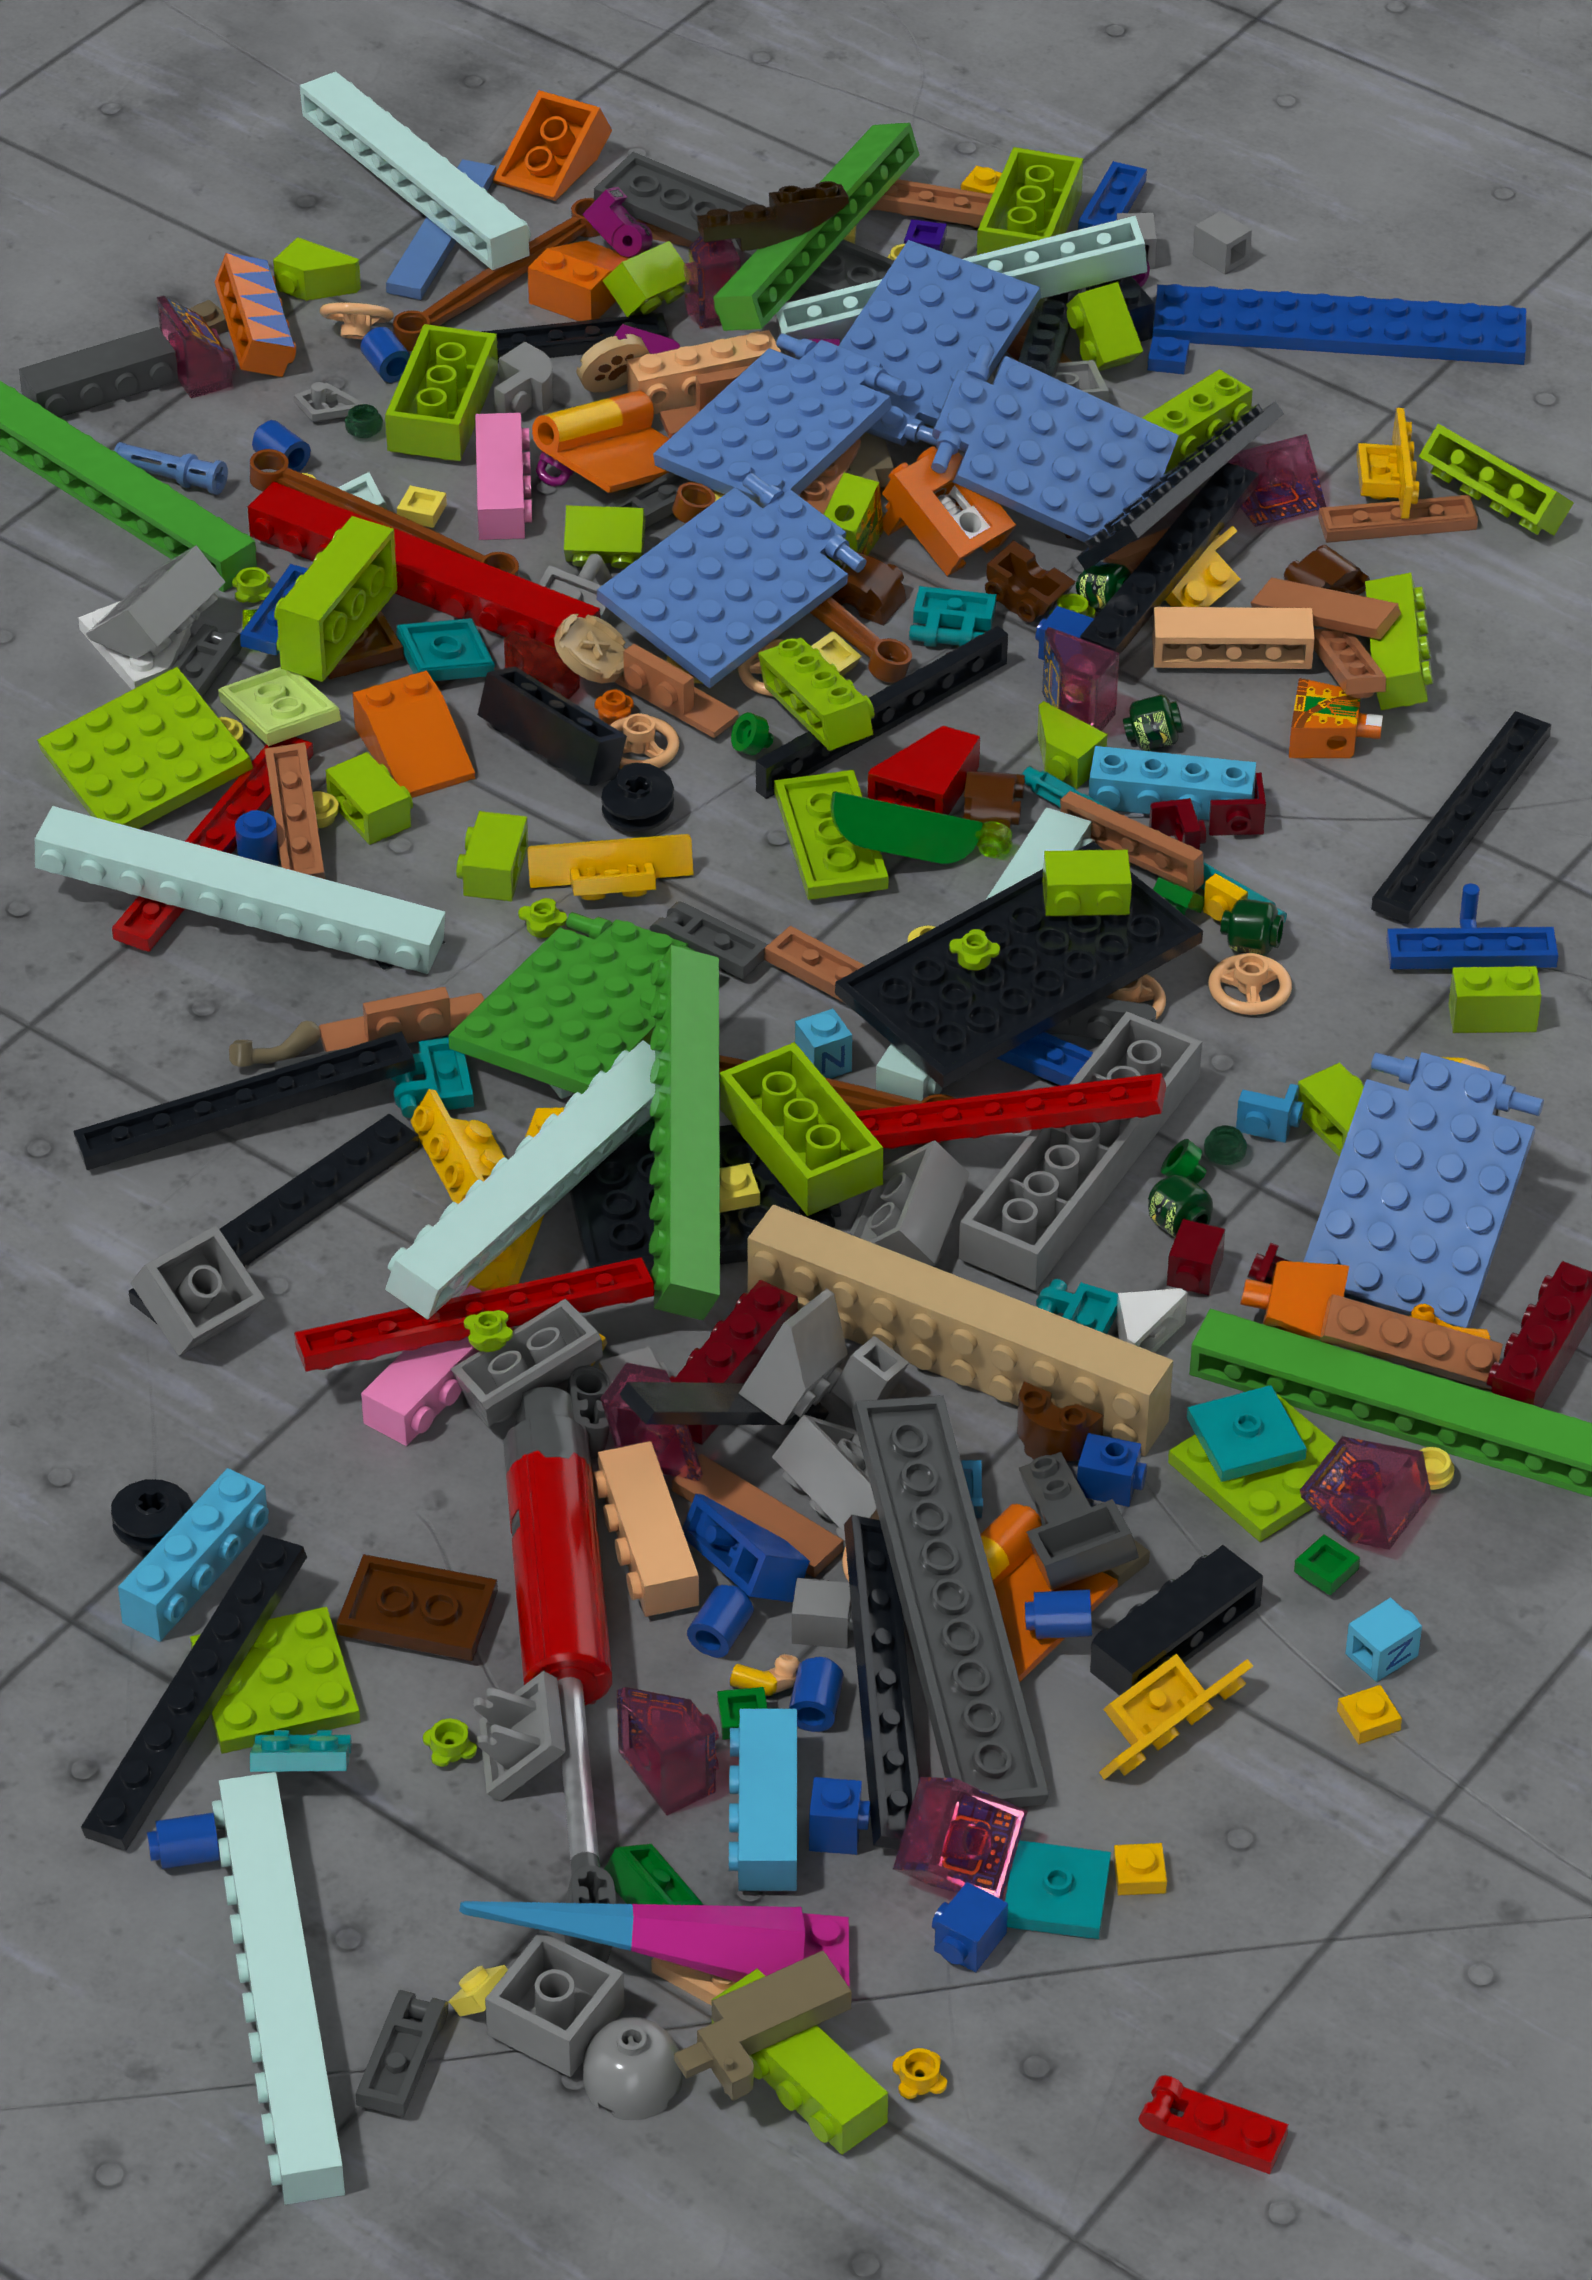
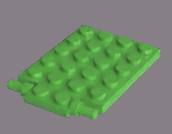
M571 912L567 918L566 926L572 930L559 927L449 1034V1049L566 1091L583 1094L600 1071L607 1073L612 1068L614 1061L622 1051L627 1050L630 1052L643 1040L650 1045L652 1033L655 1029V1018L651 1017V1005L656 994V985L651 984V973L657 960H663L671 945L692 951L694 949L689 948L688 943L673 939L666 934L638 927L628 921L616 919L612 923L610 920L601 917L591 919ZM575 931L587 934L589 937L578 934Z

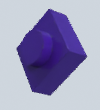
M911 219L904 244L910 240L942 251L947 236V224Z

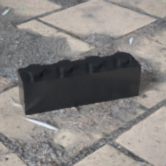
M515 666L487 672L477 715L492 724L493 729L513 737L519 741L520 746L540 754L547 759L550 765L567 771L580 784L596 786L601 782L617 778L627 738L625 734Z
M1224 1545L1208 1556H1201L1194 1562L1191 1569L1176 1580L1171 1579L1167 1581L1156 1595L1143 1604L1139 1603L1133 1606L1125 1618L1111 1628L1102 1629L1095 1636L1091 1644L1090 1672L1120 1696L1175 1654L1180 1657L1183 1663L1187 1662L1261 1606L1263 1575Z

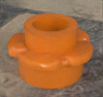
M608 690L596 699L594 707L598 710L599 719L610 725L621 718L630 716L631 708L634 707V701L620 690Z

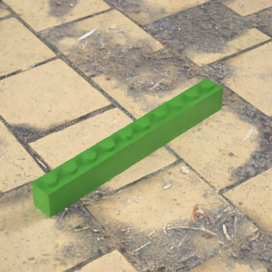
M911 123L872 125L820 181H832L842 184L849 196V204L818 227L798 237L757 249L713 297L714 308L720 318L723 331L762 329L918 158L920 154Z
M0 381V451L171 560L197 545L224 579L225 583L219 588L222 592L233 587L232 580L239 571L248 567H257L255 540L248 534L237 530L222 518L213 515L199 506L195 501L178 493L168 484L162 483L146 473L144 469L135 466L117 452L111 451L95 441L90 435L84 434L66 420L57 417L44 409L39 403L33 402L15 388L9 387Z
M671 945L663 960L655 962L651 973V984L656 985V994L651 1005V1017L655 1018V1029L650 1042L651 1050L655 1051V1061L650 1074V1082L655 1084V1094L650 1106V1116L655 1118V1128L650 1138V1150L655 1151V1161L649 1178L650 1184L654 1185V1197L649 1210V1217L654 1220V1231L649 1243V1253L654 1255V1266L650 1276L654 1283V1309L704 1321L720 1296L719 957Z
M1211 1308L1192 1343L1189 1372L1191 1376L1244 1392L1271 1385L1274 1391L1293 1407L1421 1446L1437 1447L1454 1456L1592 1497V1423Z

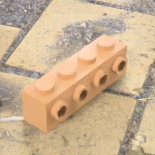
M770 330L627 359V393L638 390L646 393L652 401L654 414H659L660 411L696 405V375L749 366L769 348L780 353L781 350L777 347Z
M1154 607L1152 630L1154 668L1312 669L1315 640L1312 608Z
M648 1441L598 1452V1471L592 1472L594 1492L597 1499H605L606 1505L603 1506L606 1527L608 1532L616 1531L618 1539H615L616 1555L620 1566H628L629 1573L626 1574L631 1599H639L645 1617L699 1606V1575L652 1442Z

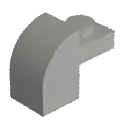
M523 342L499 358L500 384L494 387L495 413L523 414L532 407L541 413L547 411L553 402V368L550 358L527 342Z

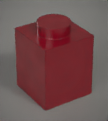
M1183 1219L1168 1257L1167 1286L1209 1296L1223 1261L1225 1229Z

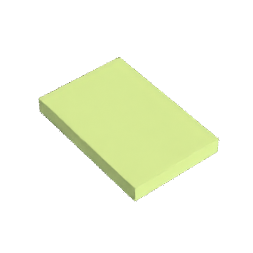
M281 667L218 689L220 702L268 746L341 721L339 708L304 676L283 670Z

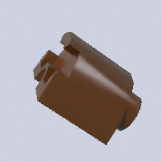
M1013 540L987 563L986 576L988 582L985 584V591L988 594H997L996 602L1003 604L1023 621L1032 622L1054 606L1060 597L1067 594L1076 581L1055 567L1050 571L1042 569L1036 561V555Z
M1327 545L1319 546L1300 562L1297 560L1293 561L1284 572V580L1355 595L1366 591L1365 581L1370 580L1369 576L1363 573L1359 567Z
M857 552L867 560L865 567L860 572H856L843 562L840 568L848 573L847 584L830 597L841 606L845 603L851 604L858 610L860 617L884 626L906 601L905 589L902 584L904 579L903 573L893 564H885L874 557Z
M987 771L967 772L963 818L984 822L980 839L1010 841L1012 825L1020 824L1021 801H1015V799H1023L1025 775Z
M1024 1381L1018 1397L1017 1434H1019V1438L1024 1444L1026 1455L1035 1460L1041 1456L1054 1455L1061 1452L1066 1462L1080 1460L1088 1433L1103 1436L1104 1415L1079 1404L1068 1405L1064 1408L1057 1407L1051 1402V1392Z

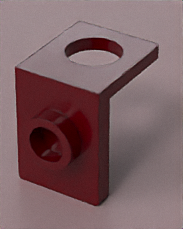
M1262 772L1255 773L1253 799L1210 801L1208 826L1210 836L1264 835L1266 800Z

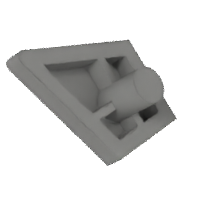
M315 382L311 385V389L294 395V402L313 422L353 417L368 412L366 403L328 383Z

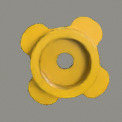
M916 2048L906 2052L903 2056L897 2057L893 2062L892 2069L894 2073L899 2075L901 2082L898 2087L899 2094L904 2098L913 2099L917 2095H923L928 2092L934 2094L943 2093L947 2088V2079L940 2073V2056L930 2050ZM917 2074H922V2075H924V2076H923V2077H916L915 2075H917Z

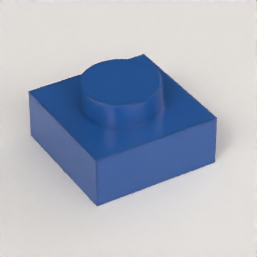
M1153 336L1148 356L1147 371L1184 375L1190 340Z

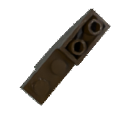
M832 181L819 182L815 187L803 189L798 186H784L778 192L769 193L770 207L751 204L745 206L743 210L729 212L726 209H712L705 215H697L698 231L704 242L735 239L741 252L761 249L798 237L818 227L849 204V196L842 184Z

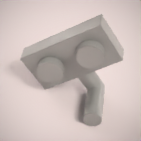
M590 555L578 576L550 565L547 567L539 585L600 608L601 619L607 621L611 614L608 608L596 600L597 589L612 579V575L600 555Z

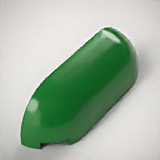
M836 791L832 792L831 817L837 831L848 842L862 848L940 864H949L962 860L969 855L976 847L982 833L984 822Z

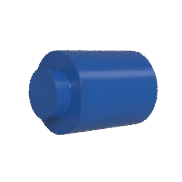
M377 327L370 330L362 339L360 346L362 354L384 381L389 383L400 381L411 354L391 329Z
M267 421L260 425L254 433L252 447L255 452L264 449L278 450L288 458V468L300 472L306 466L311 454L309 444L278 421Z
M252 810L241 815L235 823L238 856L278 866L279 849L275 818L271 814L260 810Z
M716 1586L687 1630V1636L691 1644L701 1653L711 1657L721 1658L726 1656L754 1612L749 1596L737 1586Z
M1090 1589L1034 1592V1601L1025 1602L1026 1630H1035L1036 1639L1091 1637Z
M826 1657L806 1659L799 1664L789 1709H797V1727L806 1731H825L831 1728L835 1721L844 1673L840 1666Z
M213 1812L155 1821L156 1831L147 1832L151 1861L160 1860L162 1869L220 1860Z

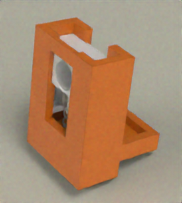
M932 446L920 454L913 464L908 465L907 462H904L893 469L888 475L890 481L882 492L888 501L885 506L887 512L882 518L883 530L889 536L907 525L948 577L966 565L963 558L975 552L976 549L982 547L987 554L1002 545L1016 524L999 503L953 483L963 458L959 452L952 455L945 473L933 471L931 465L938 449Z

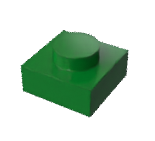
M1158 877L1153 890L1161 897H1164L1166 901L1183 915H1185L1187 908L1199 913L1202 912L1204 896Z
M1323 1534L1295 1559L1294 1572L1328 1595H1332L1359 1570L1360 1557Z
M764 1687L717 1691L722 1740L730 1739V1728H739L740 1709H767Z

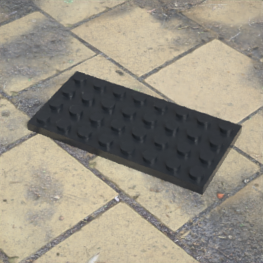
M1093 841L1078 850L1104 849ZM1043 869L836 981L835 995L944 1088L1201 944L1203 930L1131 871L1130 915L1046 916L1042 882ZM979 929L985 932V936L989 941L999 944L1000 953L997 957H991V962L986 968L968 970L958 963L957 953L950 951V941L963 938L970 930Z

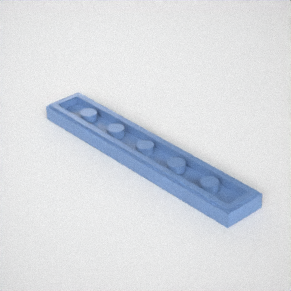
M462 159L457 169L466 173L472 181L481 188L486 189V191H488L493 183L492 179L496 173L495 165ZM426 217L388 278L386 292L421 300L457 241Z

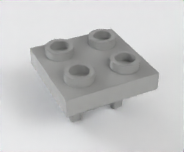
M542 1671L514 1694L495 1688H488L486 1690L487 1700L479 1697L473 1700L474 1710L483 1716L479 1720L480 1735L477 1737L478 1747L482 1749L486 1793L499 1801H502L516 1789L523 1786L528 1780L566 1752L558 1681L556 1677L545 1671Z

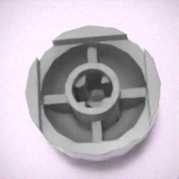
M640 2017L621 2018L608 2023L592 2037L584 2055L583 2083L590 2102L598 2109L600 2104L604 2108L612 2110V2116L622 2120H643L663 2112L668 2107V2101L675 2095L676 2091L678 2095L682 2087V2072L674 2061V2053L678 2052L679 2049L673 2037L657 2023Z

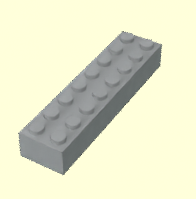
M1126 1011L1069 1085L1162 1073L1166 1083L1162 1114L1151 1115L1145 1118L1134 1117L1110 1120L1104 1123L1093 1122L1069 1125L1063 1128L1032 1130L960 1221L959 1259L1036 1291L1200 1078L1202 1041Z

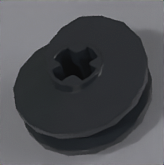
M648 763L624 765L618 772L617 778L611 780L603 788L601 796L603 804L602 816L611 826L629 832L646 831L658 827L670 817L674 810V786L670 776L662 769Z
M145 1479L131 1483L120 1490L111 1503L113 1531L122 1543L134 1549H139L147 1556L193 1506V1503L187 1492L178 1485L168 1481Z

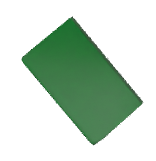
M652 1844L616 1847L604 1868L613 1879L615 1891L626 1904L703 1905Z

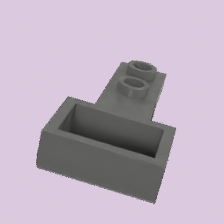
M1061 1452L1038 1457L1030 1464L1019 1467L1022 1481L1036 1506L1043 1525L1027 1531V1535L1037 1565L1051 1591L1139 1558L1132 1533L1114 1500L1111 1499L1091 1507Z

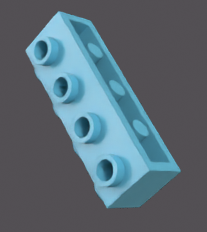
M1095 746L1089 779V796L1114 811L1150 814V805L1154 802L1191 798L1197 819L1209 821L1211 800L1253 799L1256 762Z
M227 1468L118 1586L122 1623L161 1642L268 1524L269 1509L267 1508L265 1486Z
M740 1709L739 1728H730V1757H739V1765H730L729 1793L739 1794V1803H729V1832L739 1833L738 1842H729V1871H738V1891H797V1709Z

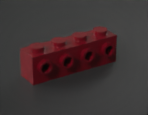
M1562 1261L1553 1277L1550 1275L1545 1276L1538 1293L1537 1304L1530 1303L1522 1318L1521 1331L1519 1334L1513 1332L1507 1341L1504 1350L1505 1358L1502 1363L1494 1362L1490 1369L1486 1386L1492 1388V1393L1540 1408L1544 1406L1592 1323V1271Z
M759 1280L749 1293H743L739 1297L730 1315L724 1321L720 1320L717 1322L710 1338L700 1349L696 1348L691 1352L684 1368L676 1377L671 1376L669 1378L670 1381L686 1383H745L783 1323L798 1312V1296L763 1280ZM664 1425V1428L686 1437L682 1425ZM719 1425L688 1426L692 1440L703 1445Z

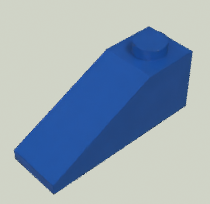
M695 1494L682 1527L686 1541L748 1596L793 1602L797 1578H805L810 1560L785 1539L705 1495Z

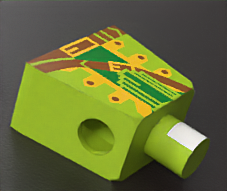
M844 472L824 515L846 531L845 539L849 541L851 549L868 556L883 534L880 482ZM828 555L826 556L839 567L843 563L840 559L835 561Z

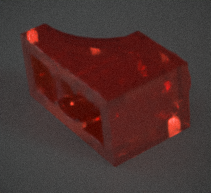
M512 631L504 639L505 668L515 666L567 699H570L579 690L580 675L574 673L562 661L556 648L515 631Z

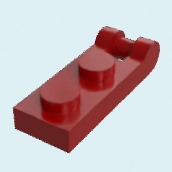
M1161 2075L1157 2078L1151 2091L1153 2100L1144 2105L1138 2118L1140 2124L1145 2129L1261 2172L1271 2173L1287 2138L1289 2124L1185 2088L1179 2080L1172 2076ZM1170 2109L1184 2112L1182 2117L1171 2114Z

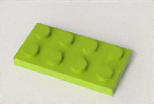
M854 770L774 780V793L808 900L888 889L889 876L881 852L862 848L848 842L837 831L831 817L830 804L833 791L862 797Z

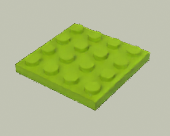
M178 667L159 675L37 739L41 752L90 816L137 829L253 769L249 755Z

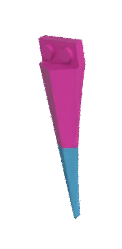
M465 1901L460 1903L459 1911L464 1915L554 1932L613 1946L679 1964L733 1982H738L757 1968L767 1976L824 1950L850 1988L849 1917L802 1913V1907L481 1901Z

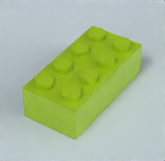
M1013 147L977 230V255L1066 233L1082 195L1083 158Z
M423 325L385 414L387 451L461 461L476 425L475 414L481 413L498 371L497 334Z
M352 516L342 529H338L335 532L332 541L323 552H319L316 555L313 564L304 575L301 574L297 578L294 587L289 593L277 602L274 618L278 624L277 650L280 651L281 669L323 682L397 591V573L393 528Z
M795 1042L720 1072V1110L807 1216L883 1185V1146Z

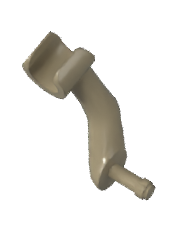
M303 1021L281 1045L272 1048H253L252 1040H236L229 1047L230 1062L235 1066L244 1067L253 1064H274L276 1061L295 1058L319 1040L320 1029L312 1021Z

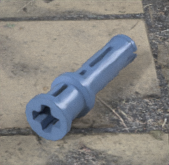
M119 442L114 449L121 457L135 466L144 469L146 473L176 479L181 487L190 488L193 485L208 489L210 494L219 495L227 482L228 468L224 461L216 460L214 463L203 461L191 453L178 457L155 450L127 445ZM141 459H147V460L159 462V463H162V464H161V465H157V464H153V463H149V462H144V461H141Z

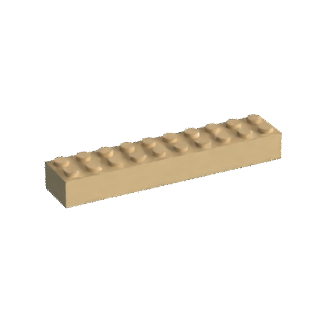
M776 1205L771 1206L748 1237V1293L759 1280H763L798 1296L799 1311L827 1288L835 1295L844 1339L864 1345L875 1336L919 1369L938 1374L960 1385L968 1386L991 1395L1000 1401L1018 1406L1019 1391L1025 1381L1051 1392V1402L1057 1407L1064 1408L1068 1405L1079 1404L1104 1415L1103 1436L1141 1443L1142 1456L1147 1455L1169 1422L1173 1370L1172 1359Z

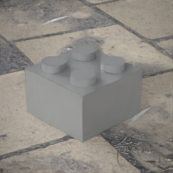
M217 1225L148 1262L130 1282L178 1356L183 1355L246 1319L265 1299Z
M540 1930L485 1998L487 2035L571 2077L583 2062L585 2051L592 2037L608 2023L615 2021L625 2008L624 1972Z

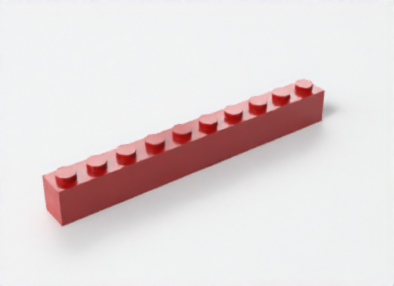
M274 481L247 506L250 537L313 562L319 552H323L332 541L335 532L338 529H342L352 516L387 526ZM393 528L397 573V591L395 594L458 619L471 618L478 627L560 659L561 657L556 651L554 637L563 620L572 614H579L577 617L582 618L592 615L601 619L600 608Z

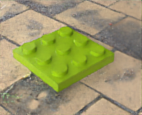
M1278 1394L1280 1402L1307 1448L1305 1460L1221 1482L1196 1434L1170 1449L1168 1455V1463L1259 1542H1262L1313 1509L1302 1496L1341 1448ZM1351 1478L1345 1485V1487H1347L1356 1480L1354 1478Z
M327 1607L268 1620L210 1714L221 1754L250 1748L255 1744L256 1735H274L275 1730H289L290 1735H308L317 1733V1730H331L360 1723L359 1708ZM201 1634L190 1636L191 1649Z

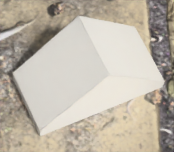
M1178 1288L1118 1293L1116 1325L1119 1339L1155 1353L1185 1324L1188 1292Z

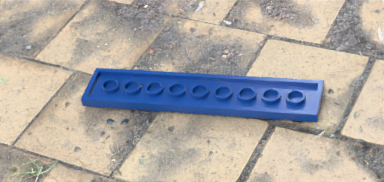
M1157 284L1153 336L1190 340V343L1524 365L1526 353V308H1517L1510 305L1486 306L1475 303L1455 304L1441 303L1439 301H1408L1399 298L1377 299L1364 296H1331L1324 293L1315 295L1292 293L1289 291L1268 292L1256 291L1254 289H1222L1214 286L1191 287L1179 284Z

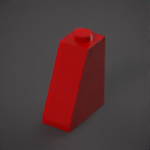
M941 726L872 767L868 772L867 798L949 815L965 790L967 772H976L979 768L980 736Z

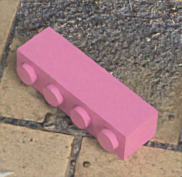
M521 413L475 414L479 540L525 539V523H532L529 428L521 427Z
M470 1285L460 1296L482 1291ZM468 1337L459 1341H445L422 1346L413 1351L404 1350L361 1393L363 1423L407 1446L419 1433L422 1434L429 1429L434 1418L446 1406H451L456 1402L462 1389L451 1368L479 1352V1350L469 1343Z

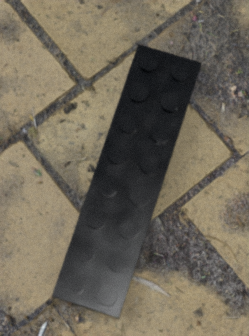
M1276 401L1263 409L1257 404L1240 416L1241 419L1236 422L1231 420L1217 429L1213 436L1196 447V451L1179 461V466L1174 467L1160 477L1161 481L1146 489L1141 494L1142 497L1127 505L1122 513L1108 521L1104 525L1106 530L1103 528L1085 541L1088 548L1076 557L1084 570L1138 539L1280 418L1284 413Z

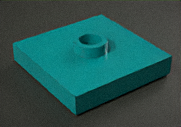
M471 618L397 625L396 636L403 646V653L413 674L427 670L433 681L485 677L487 672L494 671L495 664Z
M1271 1385L1187 1407V1420L1221 1482L1306 1459L1307 1448Z
M1015 1840L1005 1902L1008 1903L1007 1927L1099 1939L1111 1863V1852Z

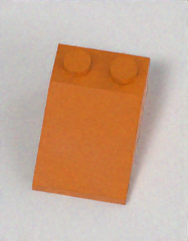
M538 90L492 179L493 182L556 201L598 159L612 132L601 108Z
M587 240L547 248L528 267L529 304L577 321L599 319L616 302L603 280L621 262L632 258V256H622L615 250Z
M427 670L353 692L355 730L378 764L386 766L394 781L400 787L404 786L412 798L476 779L474 768L445 699Z

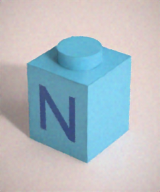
M834 1009L795 1021V1043L824 1077L832 1079L852 1072V1034Z
M1390 1597L1349 1623L1345 1654L1374 1681L1378 1682L1419 1655L1422 1625L1411 1611L1404 1610Z

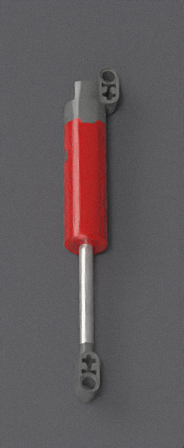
M589 1365L580 1366L572 1371L566 1392L553 1387H535L524 1391L515 1426L508 1431L503 1444L524 1685L542 1671L556 1677L558 1681L566 1752L561 1755L572 1874L564 1903L616 1904L613 1879L606 1870L600 1868L585 1715V1706L596 1703L597 1700L607 1694L612 1686V1666L599 1536L596 1528L597 1518L591 1459L597 1458L598 1452L605 1451L613 1421V1406L610 1381L607 1374L601 1369ZM564 1935L566 1944L604 1963H607L609 1960L612 1946Z

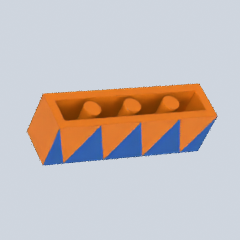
M225 253L214 283L240 369L283 377L288 363L291 364L295 359L296 343L292 341L289 321L285 318L282 309V299L278 296L276 280L271 274L268 261Z

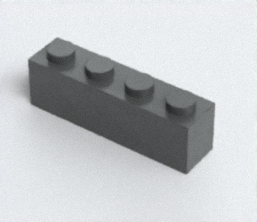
M158 327L19 369L22 395L33 402L39 403L44 409L57 417H63L178 381L176 351Z

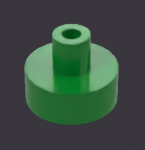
M749 712L742 714L737 719L731 733L733 748L748 755H756L763 747L769 748L774 739L773 734L769 732L767 720Z
M1189 1139L1180 1141L1165 1158L1161 1167V1173L1167 1178L1174 1175H1183L1195 1183H1199L1207 1172L1199 1164L1202 1149Z

